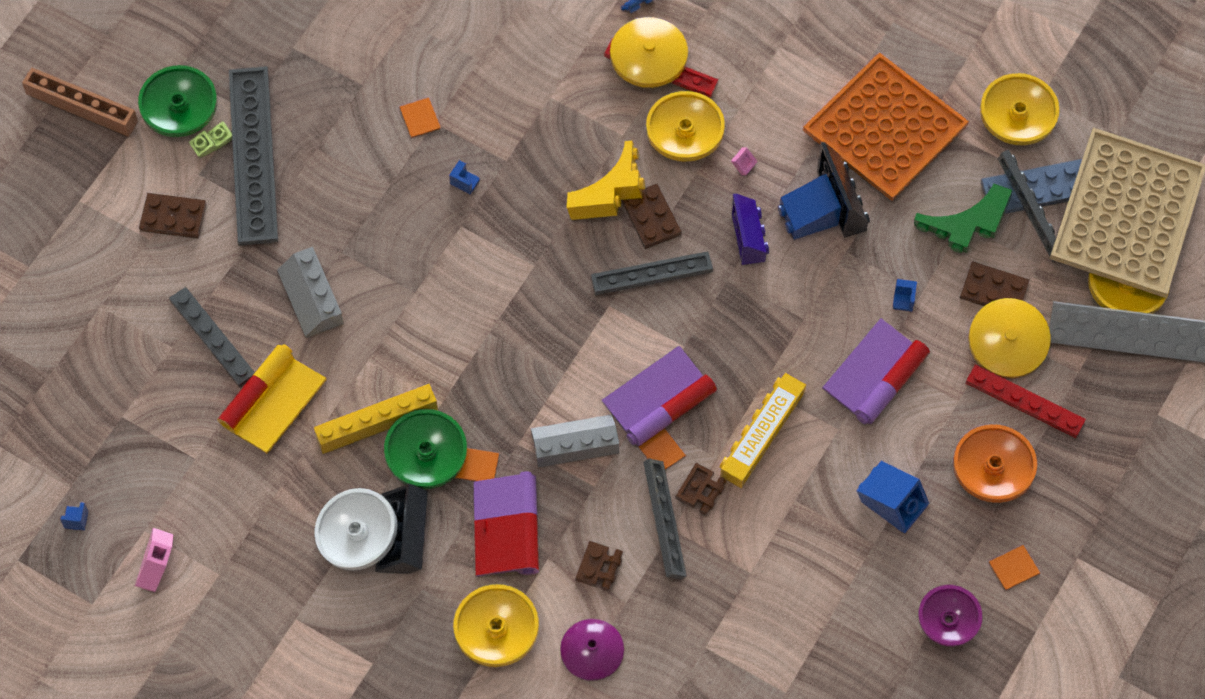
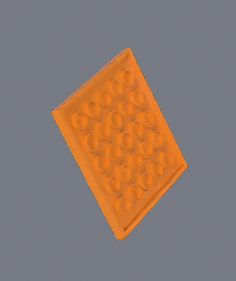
M879 52L803 126V131L820 145L822 142H826L841 155L843 162H846L850 169L893 201L968 126L969 121Z

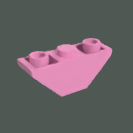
M155 528L152 529L135 583L136 587L156 592L172 549L173 534Z

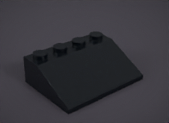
M822 142L817 173L819 177L827 174L840 203L841 211L838 224L842 234L846 238L866 232L868 223H870L869 215L863 211L862 198L856 194L854 179H850L848 175V165L846 162H843L840 154L826 142Z

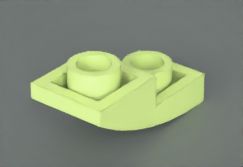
M222 121L209 132L202 131L189 143L198 157H203L232 141V132Z

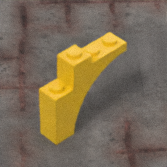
M632 140L625 141L620 159L606 176L586 188L568 192L567 210L571 220L618 216V207H621V200L642 198L645 180L641 178L636 160H639L638 148L634 147Z

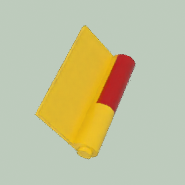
M285 344L282 346L277 345L217 418V421L225 429L268 454L327 380L326 377L295 360L291 354L293 351Z

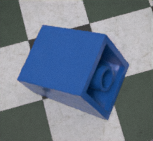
M827 174L780 197L778 212L781 217H784L786 231L788 234L791 233L794 240L838 226L841 206Z
M880 461L872 469L869 476L864 482L860 483L856 490L861 503L903 533L908 531L930 504L920 479L883 461Z

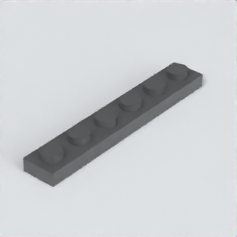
M1008 149L1000 154L998 161L1050 256L1056 240L1054 228L1047 222L1044 209L1038 205L1035 200L1036 195L1026 183L1025 174L1022 171L1020 172L1017 166L1016 157L1013 154L1011 155Z
M706 251L591 274V280L595 295L711 273L713 272L709 252Z
M184 287L169 297L170 302L239 388L245 385L255 372L190 291Z
M649 458L643 461L664 562L666 577L681 580L687 577L664 463L663 461Z

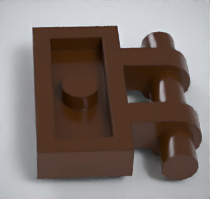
M695 463L676 494L675 499L693 509L697 502L701 503L702 507L699 512L706 515L709 509L712 510L714 507V501L718 494L720 495L723 492L726 479L719 477L717 482L712 480L714 476L713 471ZM706 487L711 489L708 497L702 495Z
M589 541L575 581L596 587L597 581L600 580L603 581L601 588L609 590L611 584L615 582L617 567H620L622 563L623 551L615 549L613 556H609V547ZM604 563L609 564V568L605 573L601 572Z

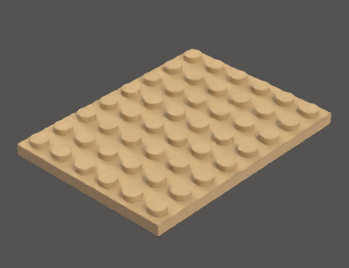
M1093 128L1049 259L1166 298L1205 173V164Z

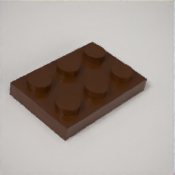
M657 183L642 190V198L621 200L645 249L681 236L682 231Z
M147 193L139 229L143 232L199 239L206 200Z
M972 261L960 299L982 306L1005 298L1023 301L1030 279Z

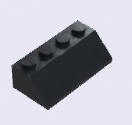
M407 484L382 493L381 496L389 502L395 512L397 534L389 552L376 563L375 572L409 574L422 570L428 491Z

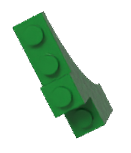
M993 183L985 197L973 207L949 216H929L916 213L914 226L922 232H933L941 239L949 238L948 246L951 247V250L957 253H967L975 232L983 238L989 239L991 237L995 239L1012 197V190Z

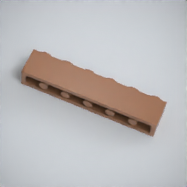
M31 67L22 82L27 95L129 137L138 123L134 109Z

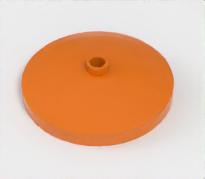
M983 425L972 429L959 441L954 453L953 468L958 482L969 494L986 502L1003 503L1020 497L1030 488L1037 471V457L1031 443L1018 431L1003 425Z

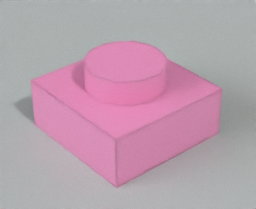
M742 147L731 160L739 173L745 176L758 162L748 148Z

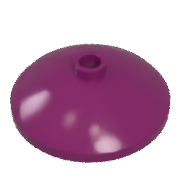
M942 585L930 590L924 596L919 606L918 619L923 632L932 641L943 646H960L971 641L977 635L982 624V609L976 597L965 588L956 585ZM950 618L952 622L947 623L945 619Z
M599 619L582 620L572 625L564 634L560 646L561 659L567 670L574 676L587 681L602 680L612 675L619 668L624 656L623 640L616 628L608 622ZM594 642L596 646L591 648L588 644Z

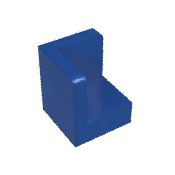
M461 160L458 161L449 175L450 185L470 195L480 181L478 176L467 171L466 163Z
M897 279L893 309L913 311L917 281Z
M80 502L79 507L67 506L65 516L60 518L65 529L85 531L89 512L86 504Z

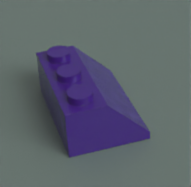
M733 194L731 215L741 264L765 262L766 254H769L768 242H764L763 239L765 227L764 224H760L759 220L762 219L761 208L757 207L756 200L740 194Z

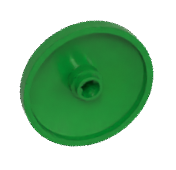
M175 65L158 70L144 82L139 92L138 106L142 119L150 129L168 137H184L200 131L211 121L217 108V94L214 84L205 73L194 67Z
M433 409L415 410L400 417L389 429L384 443L385 460L391 473L403 484H411L421 489L438 488L452 481L462 470L467 457L466 437L461 426L451 416Z

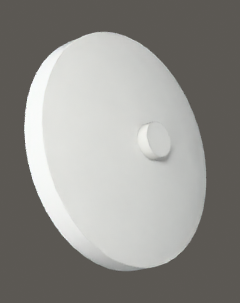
M362 488L350 489L334 496L322 508L315 525V541L320 553L332 565L344 570H361L379 562L391 549L397 534V519L389 502L379 493Z

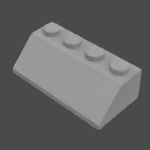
M310 247L294 253L277 269V272L305 337L308 338L344 324L342 313L314 248Z
M612 415L531 428L538 467L619 453V440Z

